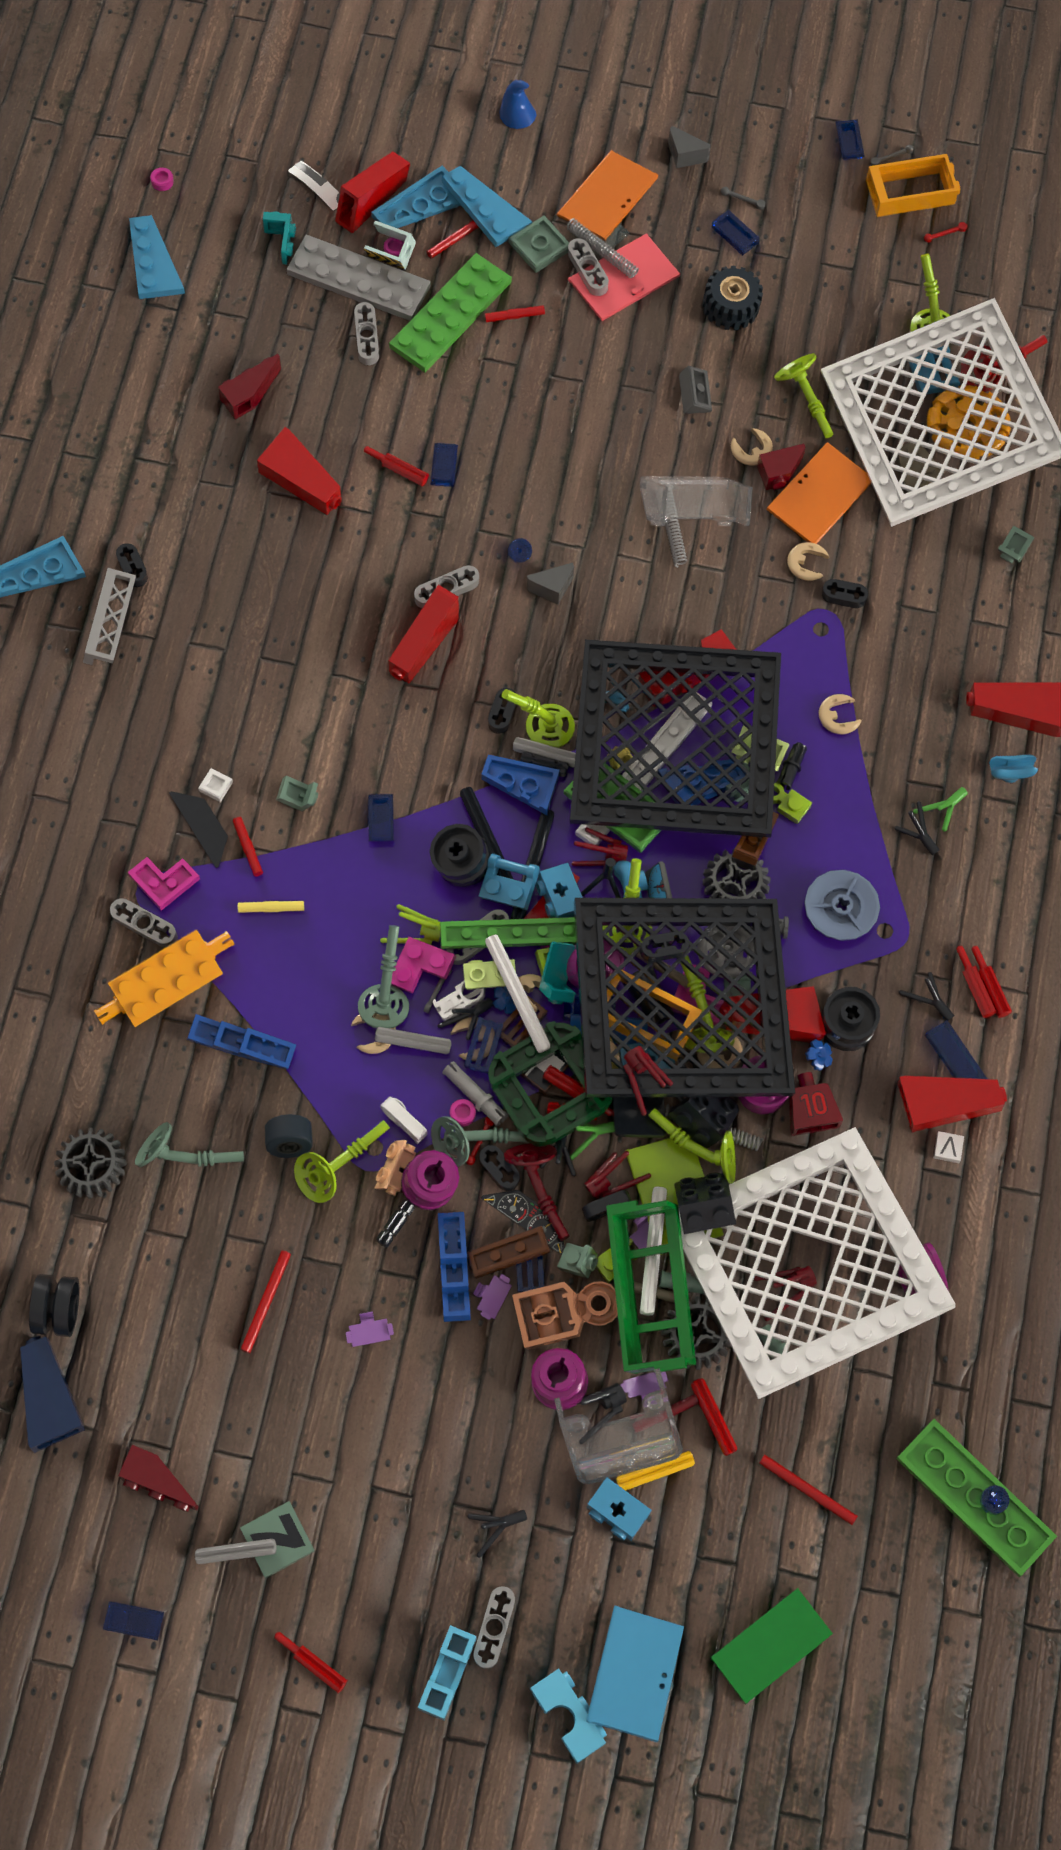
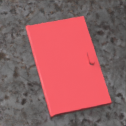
M647 233L616 250L617 253H620L625 259L633 263V266L636 265V268H639L638 273L634 277L629 278L607 261V259L602 258L599 260L609 280L608 291L604 295H592L578 273L568 278V281L601 321L680 277V273ZM590 265L586 267L584 270H592L594 269V266ZM594 277V284H598L596 277Z

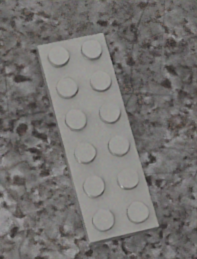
M307 234L287 267V275L358 302H368L374 308L409 321L416 315L431 287V281Z

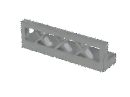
M111 568L107 569L84 653L83 663L92 665L94 659L113 663L136 575ZM119 578L130 582L127 588L118 591L114 584L115 579ZM118 598L123 608L113 613L109 607V602ZM112 619L117 626V630L107 634L103 624ZM107 641L111 647L110 655L97 652L98 644Z

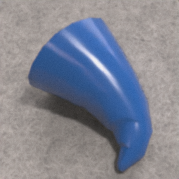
M514 80L507 86L501 103L500 119L509 128L521 129L528 127L535 121L537 116L536 110L524 89L529 87V84L522 80Z

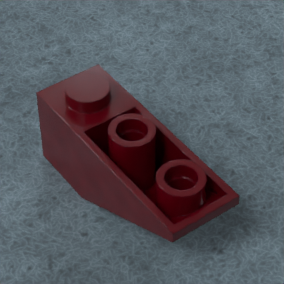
M279 354L264 359L260 364L244 370L240 375L233 379H228L218 386L220 400L235 420L256 408L281 370Z
M131 1446L118 1475L124 1481L123 1486L137 1492L139 1488L149 1491V1497L161 1502L164 1501V1498L174 1501V1507L185 1512H189L190 1508L198 1510V1505L158 1455L137 1446Z

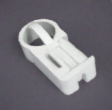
M464 980L455 986L456 991L437 1002L434 999L433 1004L442 1020L446 1021L459 1015L453 1014L452 1009L471 1008L482 1002L485 997V989H476L463 996ZM480 993V995L477 998L471 999Z
M389 1096L380 1105L385 1115L403 1129L416 1144H419L427 1136V1129L406 1110L404 1104L397 1098Z

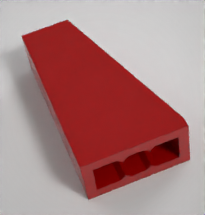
M392 151L343 184L340 190L335 222L349 232L354 233L371 216L372 211L383 205L407 181L410 162Z
M284 427L257 459L258 472L328 515L332 509H336L341 503L340 486L288 428Z
M438 584L388 660L389 672L395 679L403 680L409 684L458 622V596Z
M1061 682L973 683L970 692L966 694V705L970 706L971 716L1053 737H1061Z
M814 986L787 989L786 999L790 1040L807 1043L814 1039L820 1041L826 1035ZM758 993L751 994L757 1001H759ZM744 995L731 996L729 998L737 1004ZM748 999L740 1006L749 1016L757 1009ZM724 1001L719 1008V1012L725 1016L732 1007ZM736 1011L728 1018L737 1028L746 1021ZM759 1012L753 1020L761 1026ZM750 1023L741 1031L755 1035L760 1033ZM725 1025L726 1030L732 1031L728 1026Z
M901 1076L897 1083L911 1133L1000 1112L1003 1110L1005 1102H1007L1005 1089L999 1086L996 1079Z

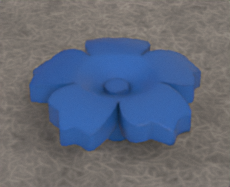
M496 987L493 995L494 998H497L493 1001L495 1008L500 1011L504 1009L506 1014H512L516 1006L507 987Z
M817 1039L811 1041V1047L808 1048L805 1055L807 1060H813L811 1065L814 1066V1070L820 1071L823 1067L831 1066L833 1059L830 1056L832 1051L829 1044H823L822 1041Z

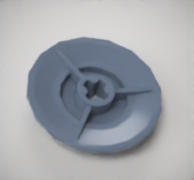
M847 870L829 871L817 877L808 888L804 902L806 915L813 927L826 937L840 941L857 939L868 933L877 922L880 911L878 894L872 884L860 874ZM838 903H841L842 906H846L845 911H843L842 908H837Z

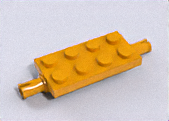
M197 930L192 931L107 982L115 996L112 1001L94 1010V1013L99 1017L98 1019L102 1025L118 1014L126 1013L133 1026H138L222 975L223 972L215 961V956L234 946L233 940L229 939L230 935L225 931L207 943L203 941Z

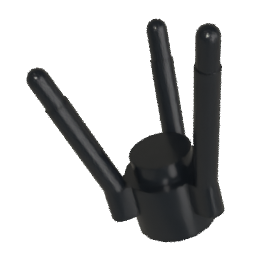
M618 1383L598 1392L585 1395L578 1403L586 1405L600 1400L605 1410L611 1409L604 1418L579 1440V1444H584L611 1418L623 1411L621 1405L627 1402L624 1390Z

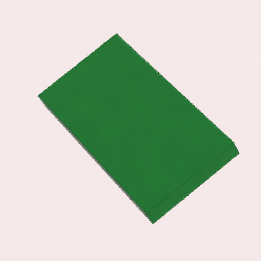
M797 1588L710 1659L743 1703L747 1704L833 1633Z

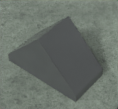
M671 126L668 144L676 168L706 163L709 160L710 144Z
M573 562L527 575V590L559 605L573 580Z

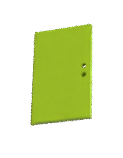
M670 1138L625 1150L629 1152L627 1159L634 1179L648 1173L651 1174V1178L636 1184L642 1204L651 1203L654 1187H664L667 1189L666 1200L678 1205L674 1184L688 1177L694 1179L704 1177L698 1156L684 1147H678L679 1143L675 1144V1139L671 1140ZM665 1215L661 1245L668 1244ZM714 1228L710 1237H722L724 1233L722 1228Z

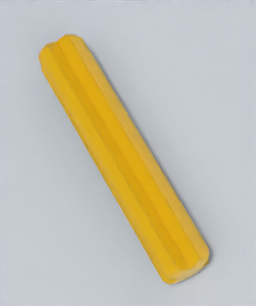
M690 1451L620 1475L616 1478V1483L626 1491L692 1467L695 1464L694 1457Z

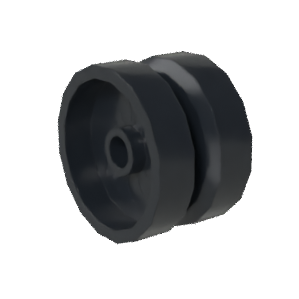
M453 824L446 826L436 834L430 847L431 862L447 882L454 886L467 887L475 885L485 877L491 852L474 828L465 824Z
M844 987L836 990L827 999L821 1015L826 1031L825 1041L841 1051H856L865 1047L872 1040L880 1021V1008L875 998L867 991L858 987Z
M37 1275L32 1290L29 1311V1327L32 1334L46 1335L52 1328L56 1336H72L77 1321L80 1298V1285L77 1277L63 1276L57 1284L53 1275Z

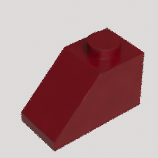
M804 443L759 454L757 468L766 490L781 489L790 483L803 460L806 448Z

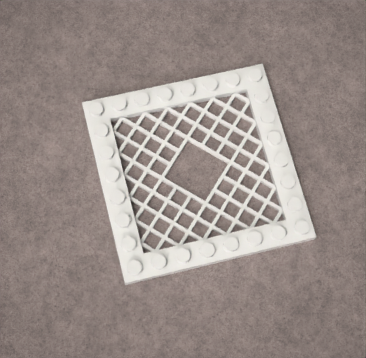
M995 298L821 369V374L891 527L1061 458V433ZM972 334L983 338L979 347L968 343ZM966 337L964 342L959 341V339ZM986 341L988 342L991 350L983 348ZM950 343L961 346L957 356L946 352ZM944 346L942 351L937 349L939 347ZM965 348L976 351L973 361L962 357ZM928 352L939 355L936 364L924 361ZM981 353L992 356L988 366L977 362ZM922 355L920 360L915 358L917 356ZM943 357L955 360L951 370L940 366ZM995 360H997L1000 369L993 367ZM906 361L918 364L914 373L902 370ZM959 362L970 365L967 374L955 371ZM921 366L933 369L929 379L918 375ZM974 367L986 370L982 380L971 376ZM884 370L896 373L892 383L881 379ZM937 371L948 374L945 383L933 380ZM990 372L1001 375L998 385L986 381ZM878 373L877 377L871 376L873 374ZM900 375L911 378L907 387L896 384ZM952 376L964 379L960 389L949 385ZM863 379L874 382L870 391L859 388ZM1004 379H1006L1010 389L1002 386ZM915 380L927 383L923 392L911 389ZM968 381L979 384L976 393L964 390ZM878 384L889 387L885 396L874 393ZM930 385L973 398L956 436L914 422ZM983 386L995 389L991 399L980 395ZM893 389L905 392L901 401L889 398ZM999 391L1010 394L1007 404L995 400ZM858 393L867 396L864 405L862 404ZM908 394L920 397L916 406L905 403ZM1014 397L1019 408L1011 406ZM871 398L883 401L879 410L867 407ZM977 400L988 403L985 413L973 409ZM887 403L898 406L894 415L883 412ZM993 405L1004 408L1000 418L989 415ZM902 408L914 411L910 420L898 417ZM1008 410L1020 414L1016 423L1005 420ZM866 412L876 415L873 423H871ZM970 414L982 417L978 427L967 424ZM880 416L892 420L888 429L876 426ZM1023 417L1025 418L1029 427L1020 425ZM986 419L998 423L994 432L982 429ZM895 422L907 425L903 435L892 431ZM1002 424L1014 428L1010 437L998 434ZM911 427L923 430L918 440L907 436ZM964 428L976 432L972 441L960 438ZM1017 430L1029 433L1026 442L1014 439ZM875 431L885 434L881 443ZM926 432L938 435L934 445L923 442ZM980 433L991 437L988 446L976 443ZM889 436L901 439L896 449L885 445ZM942 437L953 440L950 450L938 447ZM1032 437H1034L1035 441L1030 443ZM995 439L1007 442L1004 451L991 448ZM904 441L916 444L912 454L901 451ZM958 442L969 446L966 455L954 452ZM1011 444L1020 446L1019 448L1008 452ZM920 446L931 449L928 459L916 456ZM973 447L985 451L981 461L969 457ZM884 450L894 453L890 463ZM936 451L947 455L943 464L931 461ZM989 453L998 455L997 457H994L986 461V458ZM898 455L909 458L905 468L894 465ZM951 456L963 460L959 470L947 466ZM913 460L925 464L921 473L909 470ZM967 462L976 464L975 466L963 470ZM929 465L941 469L937 478L925 475ZM893 470L903 473L899 482ZM944 471L954 473L941 479ZM907 474L918 478L915 487L903 484ZM922 480L932 482L919 488ZM902 489L907 490V491H910V492L904 494L903 491H902Z
M856 1127L729 1184L735 1219H737L738 1215L751 1218L747 1230L734 1225L720 1227L727 1229L723 1241L710 1237L713 1229L707 1230L706 1235L704 1231L684 1234L680 1217L683 1252L758 1399L955 1308L954 1300ZM844 1164L847 1169L840 1168L838 1166ZM828 1171L825 1181L814 1178ZM833 1171L847 1175L843 1186L829 1182ZM851 1177L859 1191L847 1188ZM804 1182L801 1192L790 1189ZM809 1182L823 1186L819 1197L806 1193ZM827 1187L841 1191L837 1202L823 1199ZM778 1193H781L778 1202L767 1200L768 1198ZM786 1193L799 1197L795 1208L782 1204ZM845 1193L859 1197L855 1208L841 1204ZM803 1198L817 1202L813 1213L800 1210ZM863 1199L865 1200L871 1213L860 1210V1206ZM757 1204L754 1213L743 1211V1209ZM762 1204L775 1208L771 1219L758 1215ZM821 1204L835 1208L831 1219L817 1215ZM780 1209L793 1213L789 1224L776 1221ZM839 1209L853 1213L849 1224L836 1221ZM797 1215L811 1219L807 1230L794 1226ZM857 1215L871 1218L867 1230L853 1226ZM756 1220L769 1224L765 1235L752 1232ZM815 1220L829 1224L825 1235L812 1232ZM875 1220L884 1235L872 1232ZM773 1226L787 1230L783 1241L770 1237ZM833 1226L847 1230L843 1241L829 1237ZM732 1231L745 1235L741 1246L728 1243ZM791 1231L841 1246L825 1291L775 1276ZM851 1231L865 1235L862 1246L848 1243ZM749 1237L763 1241L759 1252L746 1248ZM869 1237L883 1240L880 1252L866 1248ZM767 1242L781 1246L777 1258L763 1254ZM710 1243L721 1246L717 1256ZM887 1243H889L896 1257L884 1254ZM725 1248L739 1252L735 1263L721 1259ZM845 1248L859 1252L856 1263L842 1259ZM743 1253L757 1257L753 1269L739 1265ZM864 1253L878 1257L874 1269L860 1265ZM761 1259L774 1262L771 1274L757 1270ZM882 1259L896 1263L892 1275L878 1271ZM721 1265L732 1268L729 1279ZM839 1265L853 1268L850 1280L836 1276ZM900 1265L909 1280L896 1276ZM737 1270L750 1274L747 1285L733 1282ZM858 1270L872 1274L868 1286L854 1282ZM755 1276L768 1279L764 1291L751 1287ZM876 1276L890 1280L886 1292L872 1288ZM773 1281L787 1285L782 1297L769 1293ZM833 1281L847 1285L843 1297L830 1293ZM894 1281L908 1285L905 1297L891 1293ZM733 1287L744 1291L741 1301H739ZM791 1287L805 1291L801 1303L787 1299ZM852 1287L866 1291L862 1303L848 1299ZM912 1288H914L916 1293L910 1296ZM749 1292L762 1296L758 1308L745 1304ZM809 1292L823 1297L819 1308L805 1304ZM870 1293L884 1297L880 1309L866 1305ZM767 1298L780 1302L776 1314L763 1310ZM827 1298L841 1302L837 1314L823 1310ZM888 1299L898 1301L886 1307ZM785 1304L798 1308L794 1320L781 1316ZM846 1304L860 1308L856 1320L842 1316ZM745 1310L756 1313L752 1324ZM803 1310L817 1314L813 1326L799 1322ZM864 1310L873 1312L872 1314L861 1318ZM760 1315L774 1319L770 1331L756 1327ZM821 1315L835 1319L831 1331L817 1327ZM778 1321L792 1325L788 1337L774 1333ZM840 1321L848 1323V1325L837 1329ZM797 1327L811 1331L807 1343L793 1339ZM815 1332L824 1335L812 1341ZM756 1333L768 1336L764 1347ZM772 1338L786 1342L782 1354L768 1350ZM790 1344L799 1346L798 1348L788 1352Z

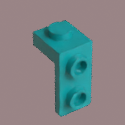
M264 212V233L283 235L281 248L282 264L287 265L288 256L292 257L293 255L291 237L295 238L296 224L292 223L291 214Z
M553 941L550 945L539 990L548 998V1001L555 1004H563V1001L573 1003L575 992L566 985L568 980L566 971L568 959L576 949L573 944Z

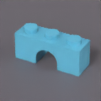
M450 1625L435 1668L418 1705L419 1711L445 1721L476 1642L475 1635Z
M558 1668L532 1686L530 1691L545 1714L558 1707L566 1708L572 1713L574 1727L561 1740L576 1764H578L606 1744L604 1737L607 1734L602 1726L586 1721L589 1711L588 1703L583 1696L577 1698L572 1690L576 1686L567 1671L562 1674Z

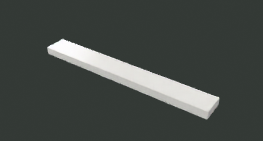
M697 693L704 701L706 700L705 697ZM693 696L683 702L690 711L700 705ZM679 706L651 739V743L669 759L697 724ZM702 708L695 714L700 721L707 713L706 709ZM651 749L642 756L649 765L659 758ZM636 760L629 766L636 776L645 769L639 760ZM662 761L653 769L658 773V769H661L665 763ZM626 771L622 774L628 781L632 780ZM648 772L640 780L647 786L654 776ZM634 783V784H633V785H635L638 789H640L641 791H643V789H642L637 783ZM581 824L575 831V835L586 843L599 845L602 839L586 832L585 828H591L604 835H607L610 829L606 826Z

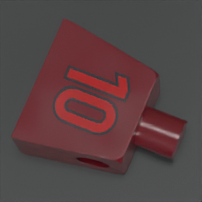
M812 1072L799 1074L797 1076L799 1087L795 1088L793 1096H789L791 1136L840 1128L843 1118L827 1083L815 1084Z

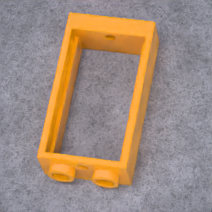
M947 154L874 165L868 168L866 183L877 217L953 205L956 202L957 195L960 194L959 181H956L954 177V165L952 162H949ZM939 173L944 190L888 199L883 182Z
M621 970V971L624 972L631 980L635 977V976L629 974L628 972H626V971H624V970ZM618 974L609 982L615 988H617L620 981L628 984ZM641 979L635 982L645 992L652 986ZM606 987L608 1004L613 993ZM657 987L649 994V996L688 1015L683 1024L685 1028H688L702 1012L701 1009ZM608 1012L609 1027H611L617 1019ZM621 1023L615 1029L626 1036H629L631 1033ZM643 1029L638 1031L648 1041L654 1036ZM680 1030V1032H679L677 1038L683 1033L681 1030ZM636 1036L632 1038L633 1040L643 1044ZM685 1036L678 1044L684 1048L689 1037ZM659 1037L653 1043L662 1053L671 1046V1044ZM674 1048L667 1057L677 1061L681 1053Z

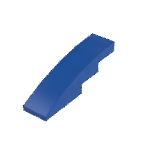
M198 1014L194 1017L187 1037L189 1041L219 1051L287 1070L296 1048V1044L250 1028L244 1029L224 1021L218 1022Z
M464 1212L438 1213L444 1322L471 1320Z

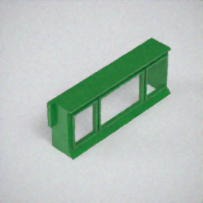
M637 1200L607 1205L624 1372L637 1374L655 1371V1373L685 1369L689 1365H696L678 1205L667 1200L638 1205ZM665 1213L668 1244L630 1250L627 1220ZM669 1253L677 1319L638 1325L631 1259ZM678 1328L681 1357L642 1363L639 1334Z

